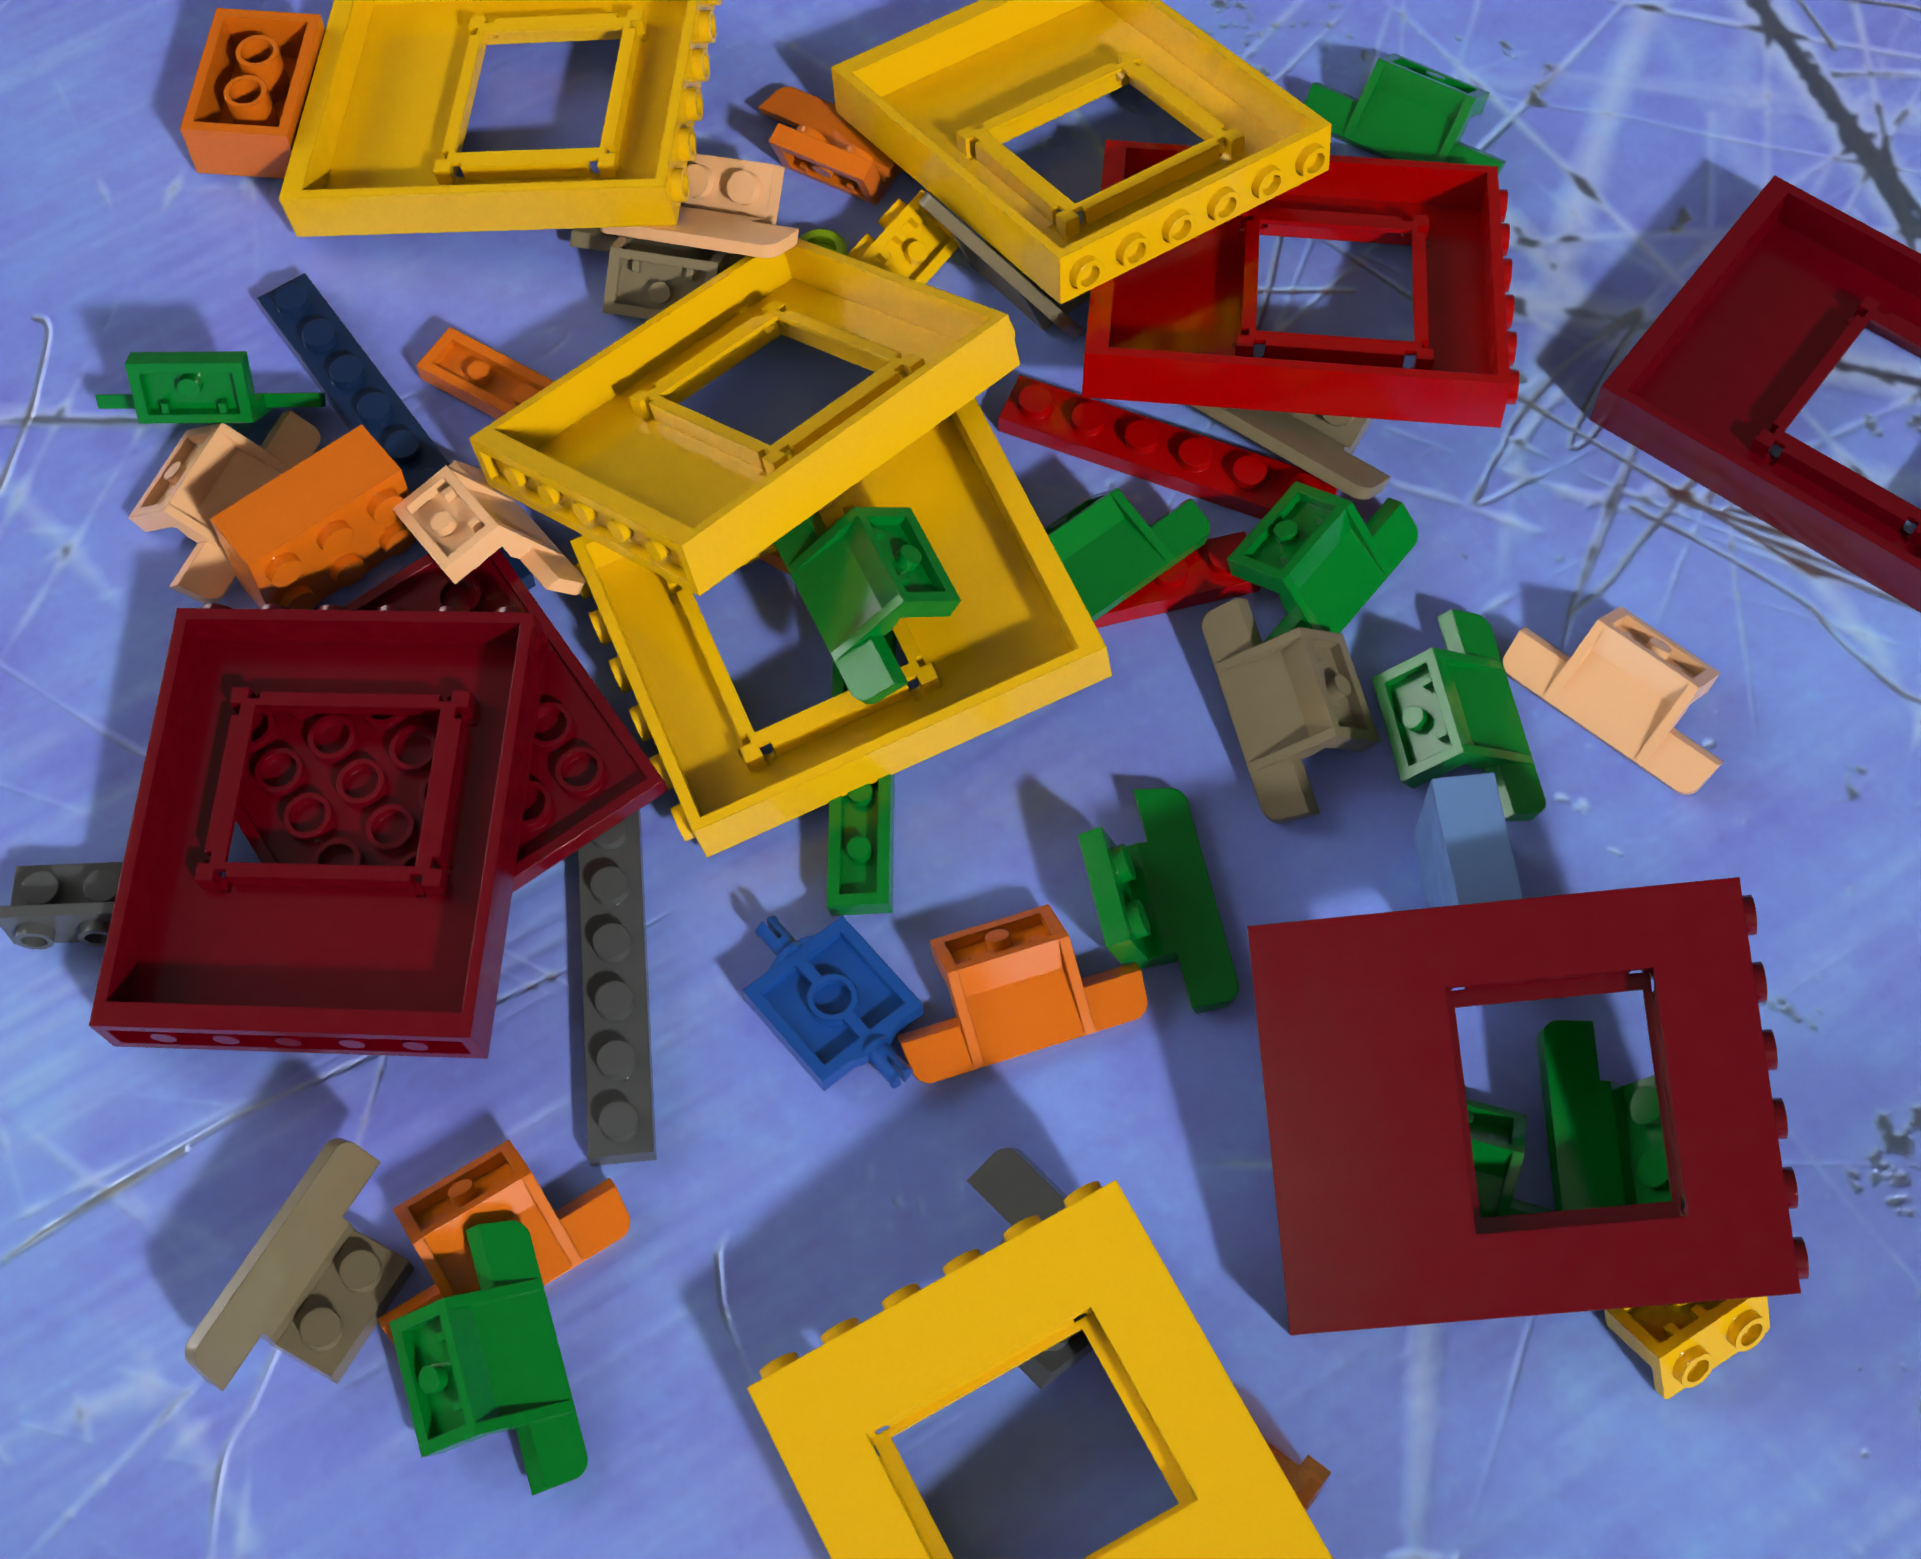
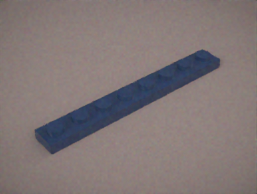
M306 273L256 298L263 315L320 392H325L326 400L349 431L361 424L367 429L401 468L410 494L444 466L449 465V462ZM503 547L499 548L529 590L536 586L533 574L521 560L511 557Z

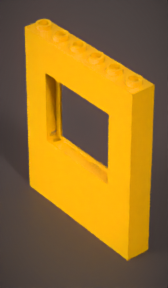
M334 0L279 195V201L296 236L677 225L681 202H687L689 199L688 161H694L696 158L697 147L694 124L695 121H701L703 117L702 82H707L710 77V60L707 50L708 44L715 43L717 36L714 9L715 6L722 5L723 0ZM621 39L600 147L462 152L487 45ZM598 161L597 167L600 173H595L592 170L590 162ZM458 166H460L464 178H460L456 175Z
M979 0L831 67L836 112L1060 305L1329 170L1332 124L1161 0ZM1127 84L1132 85L1204 140L1076 204L1003 145V143ZM1080 211H1082V223H1081V224H1080V220H1079V215L1076 214V213H1078V212H1080Z
M798 238L797 245L777 257L759 258L745 256L469 437V440L488 486L701 596L1021 364L1014 340L1015 330L1008 314ZM780 335L875 372L772 445L679 404ZM789 449L792 455L790 460H788V456L785 453Z
M975 398L818 511L826 527L829 528L853 507L911 508L961 599L949 617H910L899 619L892 630L909 663L900 668L908 682L918 678L919 686L909 689L906 684L875 704H865L857 700L848 690L754 732L693 593L584 535L570 541L579 562L574 566L586 579L580 594L583 599L593 596L598 607L597 610L588 613L602 645L605 646L613 642L618 654L617 657L608 660L611 670L622 693L633 690L638 705L628 709L643 742L654 739L659 754L650 757L649 760L664 780L668 790L674 787L680 804L670 808L673 818L684 841L687 842L696 838L707 858L824 806L839 796L844 797L848 795V792L868 783L873 784L888 774L893 775L1112 676L1107 647ZM789 449L788 451L785 452V453L787 454V456H788V460H790V459L792 458V455H791V452H790V449ZM771 544L744 565L777 551L775 544ZM771 743L774 750L769 754H763L760 748Z
M1116 1180L1103 1187L1099 1181L1083 1185L1063 1200L1066 1206L1063 1210L1043 1221L1039 1215H1033L1019 1221L1004 1232L1003 1237L1006 1242L981 1255L979 1249H973L957 1256L942 1268L945 1274L944 1277L922 1289L918 1283H913L893 1292L882 1301L881 1304L884 1308L882 1312L862 1323L859 1322L858 1318H850L838 1323L821 1335L820 1338L823 1345L800 1358L796 1352H791L774 1359L759 1371L762 1379L747 1387L831 1559H954L892 1437L1083 1330L1179 1503L1083 1559H1333ZM1086 1313L1087 1316L1074 1322L1077 1316ZM884 1426H889L888 1429L877 1434L876 1431ZM874 1446H875L876 1449L878 1450L880 1456L877 1454V1452H876Z

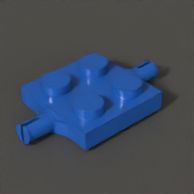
M843 915L819 933L797 941L778 921L776 916L766 918L767 925L762 921L755 930V934L762 939L777 957L766 973L742 990L744 1001L820 1088L825 1091L853 1068L865 1065L868 1062L873 1064L889 1082L892 1089L901 1085V1079L905 1082L913 1073V1069L903 1061L890 1045L898 1033L924 1014L923 1003Z

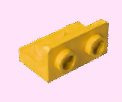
M921 189L908 205L898 198L877 222L885 229L879 237L874 240L866 233L847 256L926 284L959 246L949 230L918 203L925 194Z
M1768 1297L1604 1310L1606 1325L1652 1367L1655 1390L1664 1399L1671 1398L1684 1388H1692L1699 1385L1708 1377L1712 1369L1739 1351L1744 1352L1755 1347L1770 1329Z

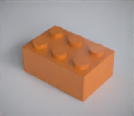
M216 8L180 126V131L197 173L284 179L325 34L320 14Z
M362 424L210 518L240 585L259 608L265 604H277L290 609L312 610L316 604L341 588L349 587L358 582L366 572L389 557L405 552L417 540L392 510V508L410 495L402 470Z

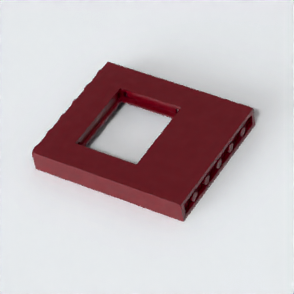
M1774 175L1604 382L1590 420L1921 613V509L1785 432L1865 328L1921 358V254ZM1774 444L1783 448L1779 457H1775L1771 453ZM1907 520L1917 525L1913 533H1907L1903 528Z
M217 603L205 604L201 608H177L89 1026L115 1047L488 1059L549 643L534 612H527L516 607H501L495 612H469L454 606H443L436 609V611H408L405 608L392 605L381 606L377 610H349L338 605H323L318 610L290 609L277 604H265L259 609H233ZM256 713L439 716L415 866L227 862ZM433 860L438 864V868H432ZM222 872H226V878L222 877ZM413 876H422V882H417Z
M1739 877L1247 926L1291 1336L1801 1293L1799 1279H1808L1809 1277L1808 1255L1803 1238L1801 1236L1793 1237L1789 1215V1209L1798 1207V1188L1793 1168L1782 1167L1778 1140L1787 1139V1114L1782 1098H1772L1768 1071L1777 1070V1047L1773 1031L1771 1029L1762 1030L1758 1003L1767 1001L1766 974L1762 962H1752L1748 936L1757 934L1756 907L1752 895H1742ZM1635 970H1641V971H1642V973H1631V974H1629L1631 971H1635ZM1651 979L1654 980V991H1653V992H1652V986H1651ZM1464 987V990L1451 991L1453 988ZM1643 990L1672 1201L1481 1218L1455 1008ZM1681 1197H1684V1201H1685V1210H1684V1211H1683V1208H1682Z

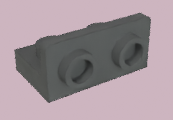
M123 862L16 866L10 906H0V927L14 944L29 949H47L52 947L54 943L82 942L90 946L105 947Z

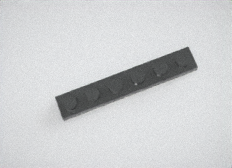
M639 809L578 849L588 1159L591 1166L657 1160L642 827Z

